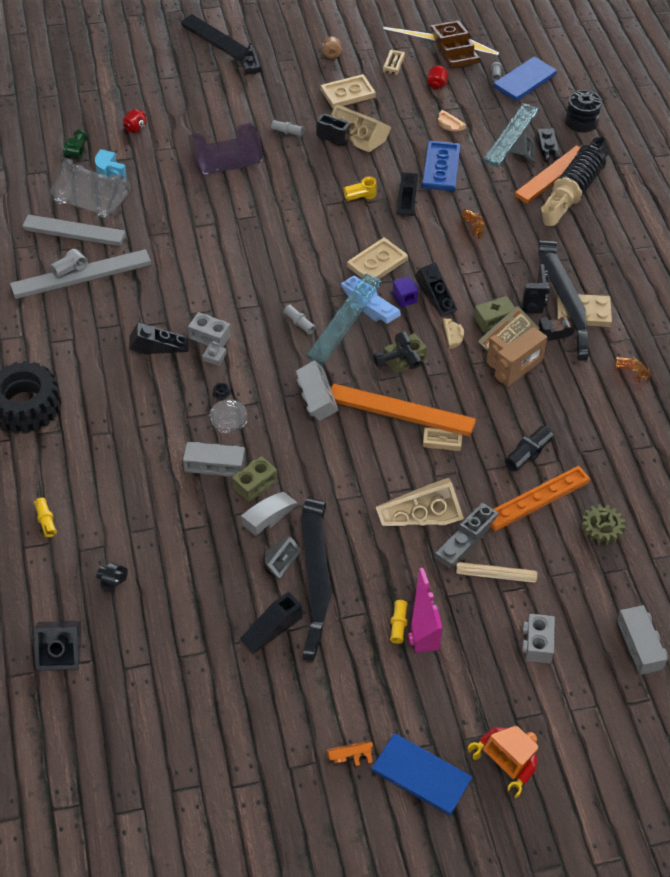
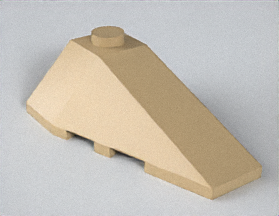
M338 104L335 105L331 114L336 119H343L350 123V140L357 148L367 152H371L383 144L391 129L390 126L381 121Z
M450 478L431 483L376 506L382 526L447 525L464 519Z

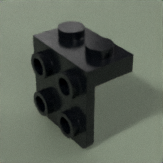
M540 265L537 283H525L521 310L524 313H543L544 306H547L546 294L550 292V284L546 282L548 280V271L545 270L544 265Z

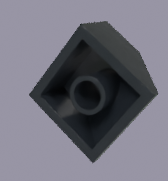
M81 621L38 622L35 625V670L79 669Z

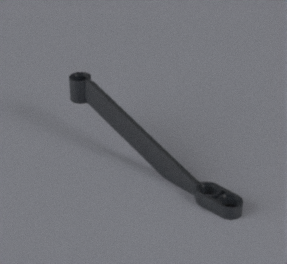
M539 240V259L542 265H544L545 270L548 271V277L577 331V360L587 361L588 332L586 309L557 256V241Z
M306 498L301 523L313 622L304 647L303 660L314 662L331 599L322 527L326 502Z

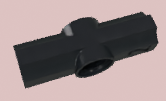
M541 426L531 436L523 437L518 443L517 448L505 458V464L512 472L518 471L529 460L534 461L540 455L542 448L553 439L554 434L547 426Z

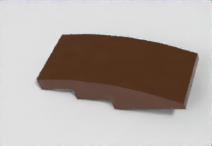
M459 20L431 25L436 43L451 68L480 63V57L474 51V44L469 39V32Z

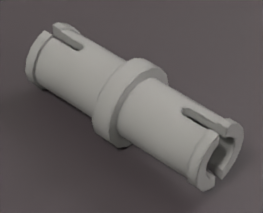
M273 120L271 124L272 130L284 132L286 135L293 134L302 137L304 134L303 126L293 125L291 122L284 123Z
M291 304L285 307L283 313L293 321L295 326L302 328L308 335L315 331L316 326L306 318L305 314L298 312Z

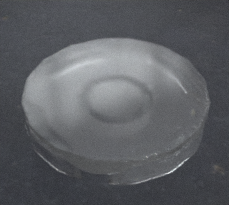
M227 399L219 401L210 410V421L218 431L232 433L238 428L240 430L247 423L246 407L236 400Z

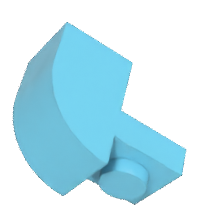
M100 149L95 157L97 176L105 182L109 178L125 181L127 178L125 165L117 163L114 152Z

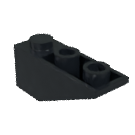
M436 262L420 268L415 277L422 292L439 314L444 316L457 311L458 309Z
M137 323L129 336V350L143 354L188 352V337Z
M288 591L265 610L243 634L240 640L253 654L302 619V604Z

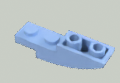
M356 276L350 277L341 283V287L351 300L374 321L382 320L388 324L401 316L400 309L379 297L375 288Z

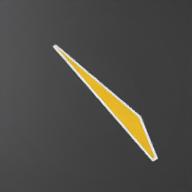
M383 27L386 30L435 40L434 35L430 33ZM471 40L474 44V50L498 55L499 52Z

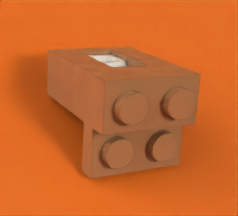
M534 326L509 345L497 335H493L489 340L486 362L495 369L497 380L508 387L542 362L547 336Z

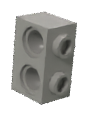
M198 312L188 326L189 339L205 345L212 344L214 341L220 343V347H224L231 337L230 323Z
M529 614L528 621H524L523 634H526V640H523L522 653H526V661L551 664L554 655L555 616Z

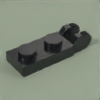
M252 43L248 44L250 53L241 59L245 74L261 72L256 51Z
M554 128L538 129L537 136L545 162L549 161L550 155H553L554 160L557 161L560 155Z

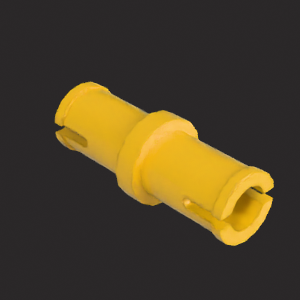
M38 498L36 499L37 501H34L38 514V523L41 524L45 537H53L54 534H57L53 523V514L48 509L46 499Z
M396 600L394 602V615L390 622L392 625L390 641L395 644H401L404 640V627L407 626L406 610L408 603L404 600Z

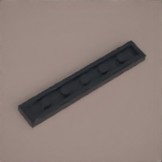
M193 14L181 21L184 28L238 61L250 53L247 47Z

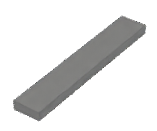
M28 215L22 226L24 231L120 247L126 236L124 230Z

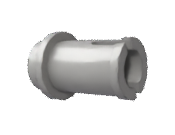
M494 62L491 65L492 80L495 82L501 78L503 66L500 62Z

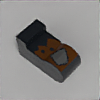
M545 317L539 320V331L547 336V341L566 338L574 333L573 325L568 317H561L557 320H548Z

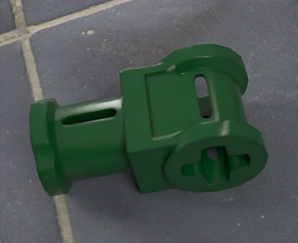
M77 129L73 134L74 137L69 138L64 144V157L73 156L81 159L83 156L84 142L88 139V135L83 130Z

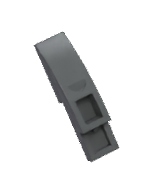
M481 503L460 524L459 530L435 553L434 558L450 569L458 561L462 562L483 538L499 513L486 504Z

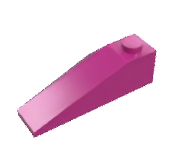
M424 568L419 569L411 633H408L409 646L413 645L414 653L439 650L442 635V624L438 608L433 603L434 597L432 592H430Z

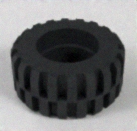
M23 361V363L13 362V365L3 366L2 370H0V427L2 426L7 431L11 429L14 433H19V431L29 433L30 430L37 431L40 430V427L47 426L50 420H54L57 416L56 413L61 408V396L54 373L44 365L40 366L39 363H29V361ZM19 393H37L35 397L24 402L10 401L12 397Z

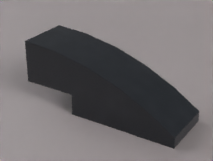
M402 172L397 215L414 216L418 173Z

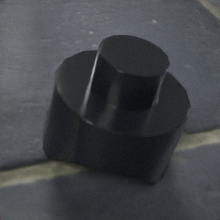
M110 562L106 567L101 566L98 569L96 578L101 580V588L115 593V588L127 579L128 569L122 565Z

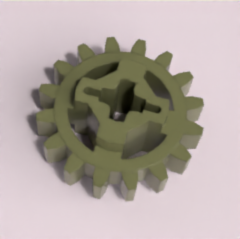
M598 504L597 509L591 506L590 511H585L581 521V529L585 530V536H591L590 541L596 539L597 544L600 545L601 541H604L608 545L610 540L616 543L617 538L621 539L626 527L624 526L625 519H621L622 513H615L616 508L610 510L609 505L602 508L601 504Z

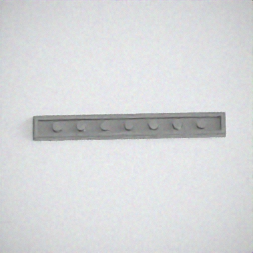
M145 249L88 263L84 270L77 271L75 269L59 278H56L52 272L12 282L10 285L14 298L18 299L151 265V260Z

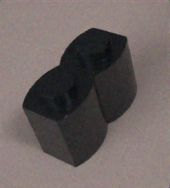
M321 114L316 120V135L323 140H331L337 145H345L350 139V123L343 119H336L329 114Z

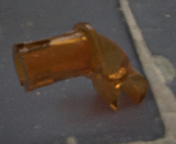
M464 209L461 218L473 223V236L478 233V239H481L484 236L482 214Z
M616 356L615 368L636 370L639 383L642 376L647 378V383L649 382L650 371L635 356L633 358Z

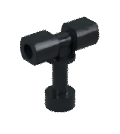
M406 332L396 334L395 342L398 345L396 351L386 354L382 352L373 354V360L377 368L385 366L386 361L398 357L400 360L405 359L410 369H415L421 364V359L416 350L412 351L410 347L411 341Z

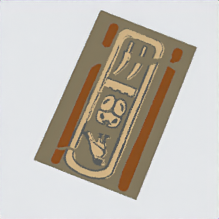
M516 306L478 342L488 351L489 340L493 335H497L509 345L533 326L538 330L540 328Z

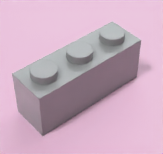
M314 360L296 371L298 375L297 383L303 389L301 394L308 403L306 407L308 413L321 421L337 412L338 407L323 368Z
M187 442L183 459L184 472L233 477L235 473L244 469L246 459L245 447Z
M644 605L620 610L617 623L639 675L663 670L668 661V654L666 649L662 648L660 635L652 625L651 614L647 613Z

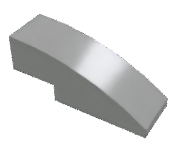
M285 492L272 495L241 515L242 525L257 536L267 526L272 528L294 509L298 502Z

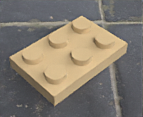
M364 74L321 85V91L332 109H334L336 104L345 106L376 98V92Z
M384 237L347 261V267L372 285L406 262L408 255Z
M557 294V319L561 317H568L570 319ZM578 294L586 309V325L611 327L610 296Z

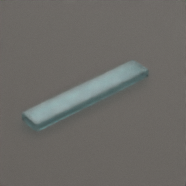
M523 103L486 154L483 162L499 167L536 115L538 108Z
M368 274L363 276L307 354L309 359L315 360L321 365L325 364L381 285V280Z

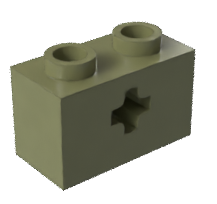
M507 296L497 298L475 306L474 320L483 333L490 331L515 307Z

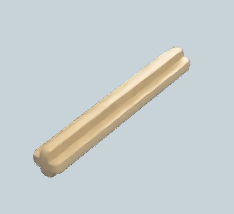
M458 562L456 566V573L462 575L533 583L537 581V571L463 562Z

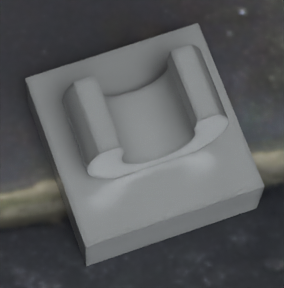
M213 341L205 350L202 360L220 366L227 353L226 348L220 347V343Z

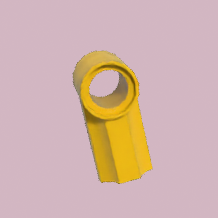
M365 177L362 179V183L343 187L346 200L350 201L361 197L366 199L374 198L377 194L376 179Z

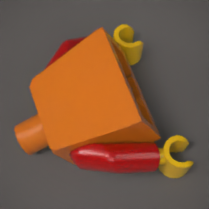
M517 726L510 728L494 727L479 739V743H470L468 753L472 750H478L473 754V759L477 760L482 755L481 749L484 748L483 750L513 780L518 778L516 782H511L507 789L508 793L511 788H517L518 792L514 798H518L522 791L521 786L523 783L526 784L536 771L538 760L535 754L538 750V745L536 744L537 737L533 732L525 734Z

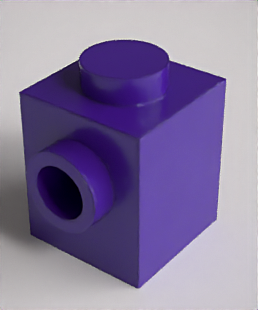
M408 276L393 281L392 294L399 305L404 307L417 303L418 288L416 283Z

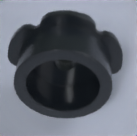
M220 382L214 386L212 394L215 398L224 400L227 396H230L231 390L226 383Z

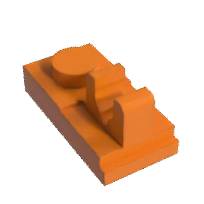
M365 741L326 749L327 759L333 760L334 763H341L347 761V757L353 756L354 764L359 766V758L361 753L366 756L367 763H372L371 747H373V743Z

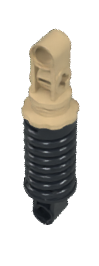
M596 137L590 145L581 147L569 166L554 182L551 196L541 207L544 225H556L572 204L579 203L585 191H587L598 174L606 166V156L608 155L605 137Z

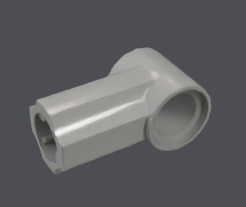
M71 249L67 252L66 257L51 264L50 267L54 276L59 278L75 269L77 271L84 270L88 265V259L77 249Z

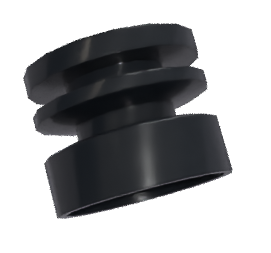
M589 90L573 92L569 96L565 119L566 125L576 132L585 133L595 130L598 126L602 106L601 97Z

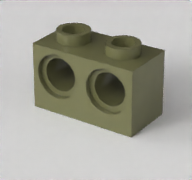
M414 333L408 336L411 341L410 347L412 351L416 350L421 362L426 359L427 347ZM396 342L385 347L384 354L396 351L398 346ZM399 357L386 361L395 374L409 368L406 360H400Z
M262 456L257 460L251 461L246 468L238 471L232 477L233 490L248 503L278 481L277 469Z

